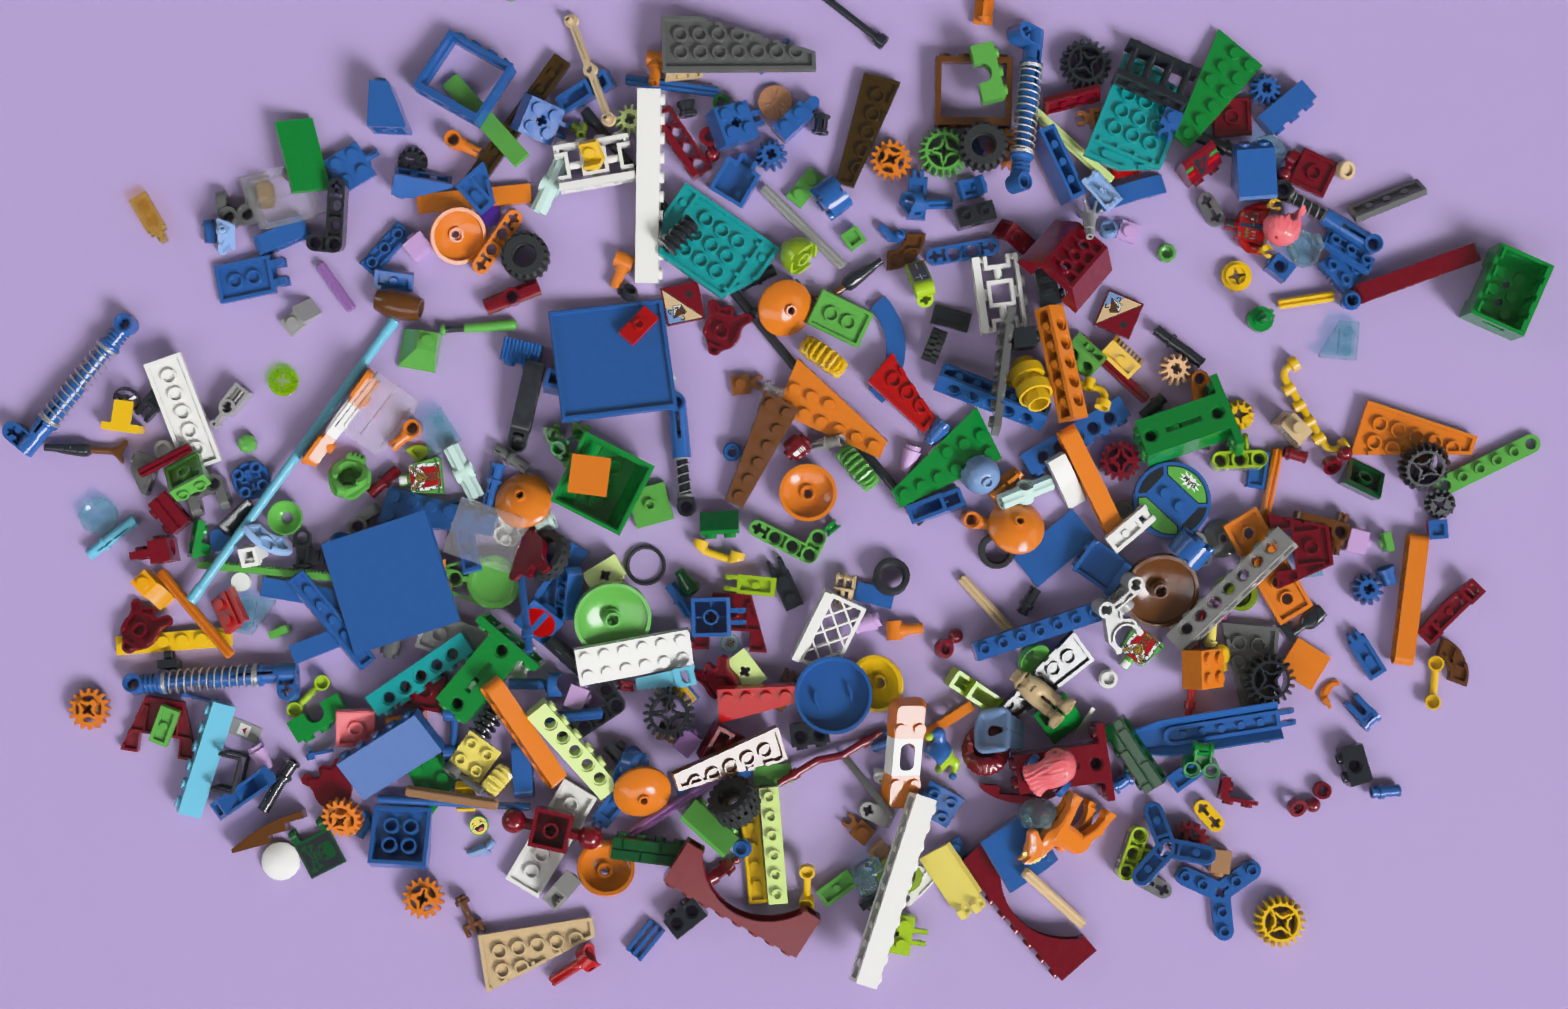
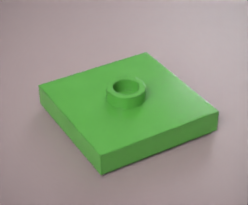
M664 482L644 487L632 511L637 529L674 519Z

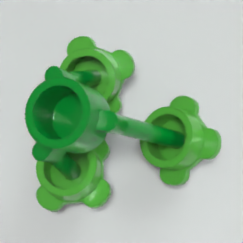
M578 421L574 422V428L571 431L572 436L567 440H564V434L561 433V426L555 423L551 427L543 428L542 433L545 434L546 442L551 445L552 454L563 463L564 467L568 466L572 453H574L568 444L573 440L581 441L585 431L589 433L590 426L587 424L583 425Z

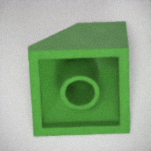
M404 329L397 366L436 373L442 335L424 330Z

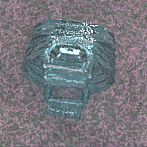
M1301 230L1299 237L1292 244L1287 245L1286 248L1293 264L1300 268L1312 266L1318 261L1320 252L1325 247V244L1320 234H1312L1309 231Z
M879 857L867 858L851 866L856 887L863 898L877 893L879 884H877L875 878L883 871Z

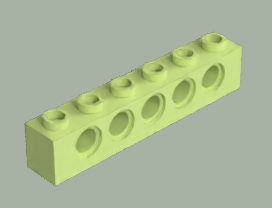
M543 697L526 711L527 719L598 798L603 800L613 792L614 770H609L605 766L607 764L600 755L598 757L595 755L592 745L589 742L585 743L581 739V733L576 728L572 729L569 726V720L564 714L560 715L556 711V705L551 700L547 701ZM548 717L554 718V721L551 723H546L545 719ZM561 731H565L567 733L563 737L557 736V734ZM572 745L579 746V748L574 751L569 749ZM584 759L591 760V762L588 764L582 763ZM598 772L603 773V776L599 778L594 777Z
M778 785L759 786L769 905L788 903L779 788Z

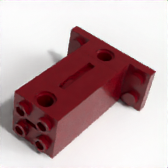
M1099 720L1091 721V726L1088 727L1089 736L1093 738V741L1010 753L1011 758H1008V766L1013 771L1014 776L1011 777L1012 789L1014 788V791L1016 790L1020 795L1033 793L1024 780V776H1021L1025 762L1033 753L1040 756L1037 761L1039 762L1045 758L1044 754L1049 750L1062 748L1070 751L1076 760V773L1070 780L1072 782L1070 787L1099 783L1097 784L1098 794L1108 802L1115 801L1104 723ZM1093 758H1096V764L1094 766H1091V760Z

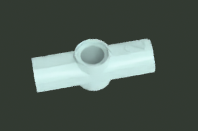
M554 158L547 175L543 176L539 184V191L531 206V210L544 216L547 215L554 198H557L560 193L558 177L564 176L567 173L565 160H555Z
M459 443L443 450L453 468L454 477L461 484L469 501L471 502L485 495L476 478V471L471 462L467 460Z
M1049 474L1032 481L1023 479L1018 481L1017 487L997 494L996 500L1002 510L1019 503L1028 505L1034 501V497L1054 490L1055 486Z

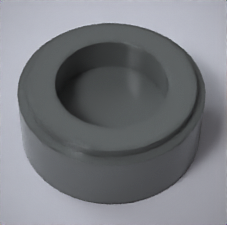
M1123 500L1115 504L1122 520H1125L1134 511L1132 504L1128 501Z

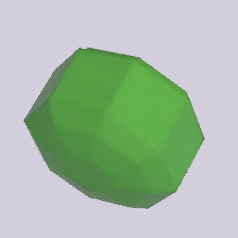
M1165 243L1158 248L1156 256L1160 262L1169 263L1175 258L1176 249L1173 245Z
M244 434L238 439L237 446L242 452L251 453L257 449L258 441L254 436Z

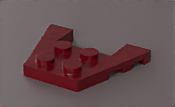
M1274 514L1267 515L1269 530L1276 529L1277 527L1282 531L1289 530L1291 540L1298 545L1292 552L1295 569L1274 572L1277 589H1281L1334 565L1329 526L1276 516Z
M713 592L711 597H730L731 608H746L744 613H731V620H746V624L731 625V631L750 632L749 652L767 653L752 595ZM712 611L708 612L709 615L706 614V619H709L710 622H715L713 619L716 620L717 616L713 615ZM695 637L692 649L709 650L710 637Z
M152 695L145 696L120 750L139 752L142 733L151 734L159 709L162 704H166L181 710L172 738L180 739L177 759H192L194 739L186 701Z

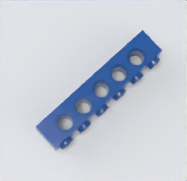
M944 362L933 390L993 413V411H990L991 399H994L995 394H991L992 384L996 382ZM1006 386L1004 401H1002L1004 402L1003 417L1041 431L1052 403L1041 411H1030L1028 407L1020 404L1016 390Z
M1118 396L1111 400L1109 411L1104 412L1096 409L1088 414L1087 418L1080 419L1073 424L1078 429L1087 447L1095 442L1094 438L1101 435V437H1104L1112 432L1110 428L1117 425L1119 428L1128 422L1127 418L1131 415ZM1105 413L1112 415L1113 420L1111 423L1104 421ZM1089 423L1096 425L1095 433H1090L1087 430ZM1056 434L1018 456L1030 476L1035 474L1037 477L1046 471V463L1038 460L1040 452H1044L1047 455V459L1058 453L1054 449L1055 443L1059 442Z

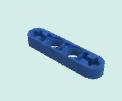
M987 238L936 247L927 251L925 260L931 266H940L968 261L974 257H991L998 252L999 243L994 238ZM989 242L995 245L996 248L993 249V252L985 249L982 251L983 254H980L981 248L979 244L982 243V247L988 246ZM970 245L977 248V253L974 256H970L966 252L967 247ZM950 249H956L958 251V257L956 259H951L948 257V251ZM941 250H945L944 257L946 261H943V257L937 258L936 262H933V259H929L932 252H935V255H942Z

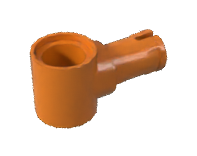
M647 50L648 84L652 87L659 86L662 72V51Z
M449 130L444 135V142L451 150L463 151L475 159L479 157L478 153H481L482 148L468 142V139L461 136L456 130ZM457 136L458 142L450 144L451 137Z
M621 250L617 251L612 264L615 271L609 286L615 289L621 287L625 275L628 272L631 273L635 265V256Z
M1193 370L1188 377V381L1191 384L1192 401L1204 397V390H1206V385L1209 382V375L1203 370ZM1198 373L1202 375V381L1199 384L1195 382V376Z
M407 420L403 428L399 430L400 433L388 442V445L396 452L407 441L410 442L413 438L419 437L423 433L422 424L417 420ZM415 423L417 431L411 434L409 426Z
M971 510L961 512L959 521L963 526L970 529L975 528L979 530L982 528L988 530V518ZM972 514L973 521L972 523L967 524L966 518L968 515Z
M902 620L885 621L886 641L902 640L906 635L922 634L923 623H905Z

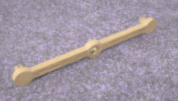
M574 14L566 15L564 23L572 32L584 64L583 73L589 77L603 114L601 117L602 123L607 127H612L616 123V116L610 112L597 78L598 67L591 62L578 28L579 18Z

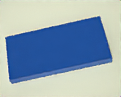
M1071 509L1044 531L1042 541L1033 551L1025 554H1016L1013 559L1036 587H1039L1080 553L1087 541H1093L1095 536L1074 510Z

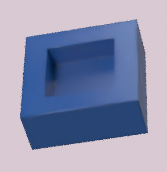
M1447 519L1426 521L1429 540L1449 538Z
M959 836L947 841L952 844L960 858L968 854Z

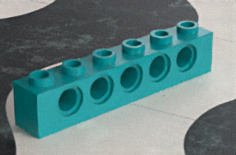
M462 631L365 698L377 716L382 714L387 716L395 710L393 706L398 703L402 706L411 699L409 696L415 692L418 695L427 689L425 686L431 681L434 684L443 678L441 676L443 672L447 670L450 673L458 667L456 663L462 659L466 662L476 648L467 634ZM451 648H454L458 651L457 658H452L450 656ZM435 659L442 662L441 669H437L434 666ZM419 670L425 671L427 675L425 680L419 678ZM403 681L410 683L411 688L409 691L402 687ZM387 692L394 694V701L387 699Z

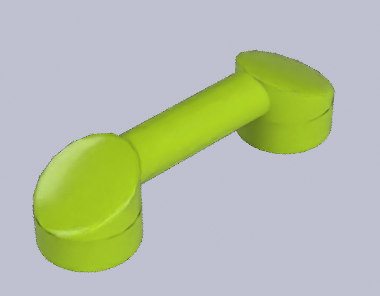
M324 674L318 675L314 685L298 701L291 702L287 706V714L293 718L301 715L304 709L303 706L319 690H326L330 686V678Z

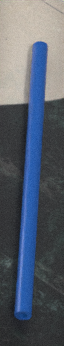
M378 795L377 798L378 803L478 808L405 796ZM499 801L497 809L509 810L516 808L530 811L531 803Z

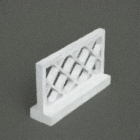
M824 587L791 653L792 660L809 665L824 657L837 655L838 657H843L866 611V607L837 595ZM833 599L841 601L843 608L832 611L830 605ZM852 608L860 610L858 617L849 619L847 610ZM845 611L847 621L837 624L834 614ZM832 616L835 625L824 628L822 624L823 619ZM849 624L851 628L850 633L841 636L838 627ZM836 628L839 637L828 641L826 631ZM824 633L826 642L815 645V635ZM841 640L842 649L833 653L830 644ZM828 645L831 654L820 657L817 648ZM815 649L817 659L810 661L804 658L807 652Z

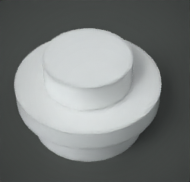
M1105 669L1100 672L1098 681L1102 687L1112 688L1117 684L1118 676L1113 670Z

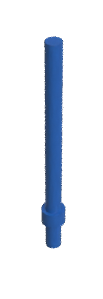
M522 576L518 580L523 625L521 634L525 644V653L529 654L533 653L532 638L534 636L533 629L530 626L525 576Z

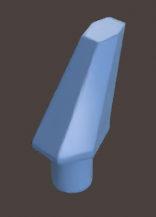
M491 838L486 844L481 843L466 853L471 857L491 854V849L497 843Z

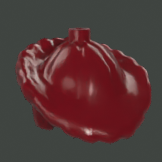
M991 726L988 734L989 736H995L1002 731L996 726ZM974 727L965 735L961 745L964 763L971 772L977 775L991 776L994 773H998L999 770L1004 768L1009 758L1010 748L1004 752L979 753L974 746Z

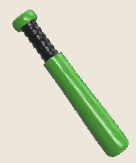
M515 319L473 322L452 326L440 324L441 335L453 332L514 331L517 329V321Z

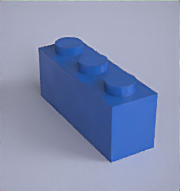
M1301 80L1254 121L1268 137L1273 134L1277 136L1285 129L1283 125L1288 121L1292 124L1300 117L1298 113L1302 109L1306 112L1314 105L1312 101L1317 96Z

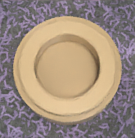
M1341 161L1337 164L1336 175L1339 179L1350 180L1354 176L1355 165L1353 162Z

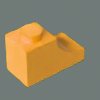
M144 569L130 582L142 596L150 600L160 611L176 599L151 569Z

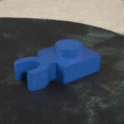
M1166 106L1158 123V126L1162 127V129L1156 134V139H1159L1161 134H1165L1167 137L1165 143H1168L1172 138V132L1176 133L1184 114Z

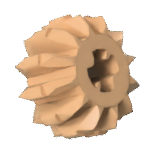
M1174 353L1170 354V359L1166 356L1163 358L1165 363H1159V367L1164 368V370L1158 371V374L1165 375L1162 377V381H1165L1167 378L1169 379L1168 385H1172L1173 381L1176 386L1180 385V381L1185 383L1187 381L1185 376L1189 377L1191 375L1190 372L1186 371L1191 368V365H1185L1188 361L1187 358L1181 361L1182 354H1178L1175 357ZM1176 366L1179 372L1174 374L1171 367Z

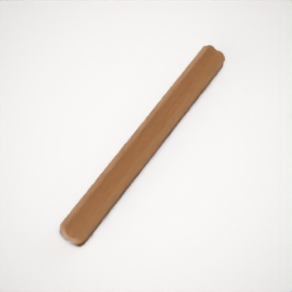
M408 785L405 790L407 797L497 810L499 806L497 798Z

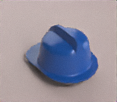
M628 746L614 769V785L617 779L626 771L635 767L648 766V755L642 753L637 746Z

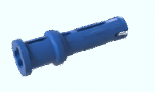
M490 461L491 468L489 476L486 477V482L488 483L481 512L492 514L498 487L503 483L501 479L507 465Z

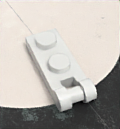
M1143 503L1108 533L1104 540L1115 553H1118L1156 520V517L1149 513L1148 507ZM1140 516L1144 517L1142 522L1138 519Z

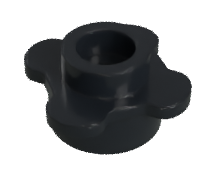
M624 284L623 288H618L617 293L627 303H631L633 299L638 298V291L632 284Z

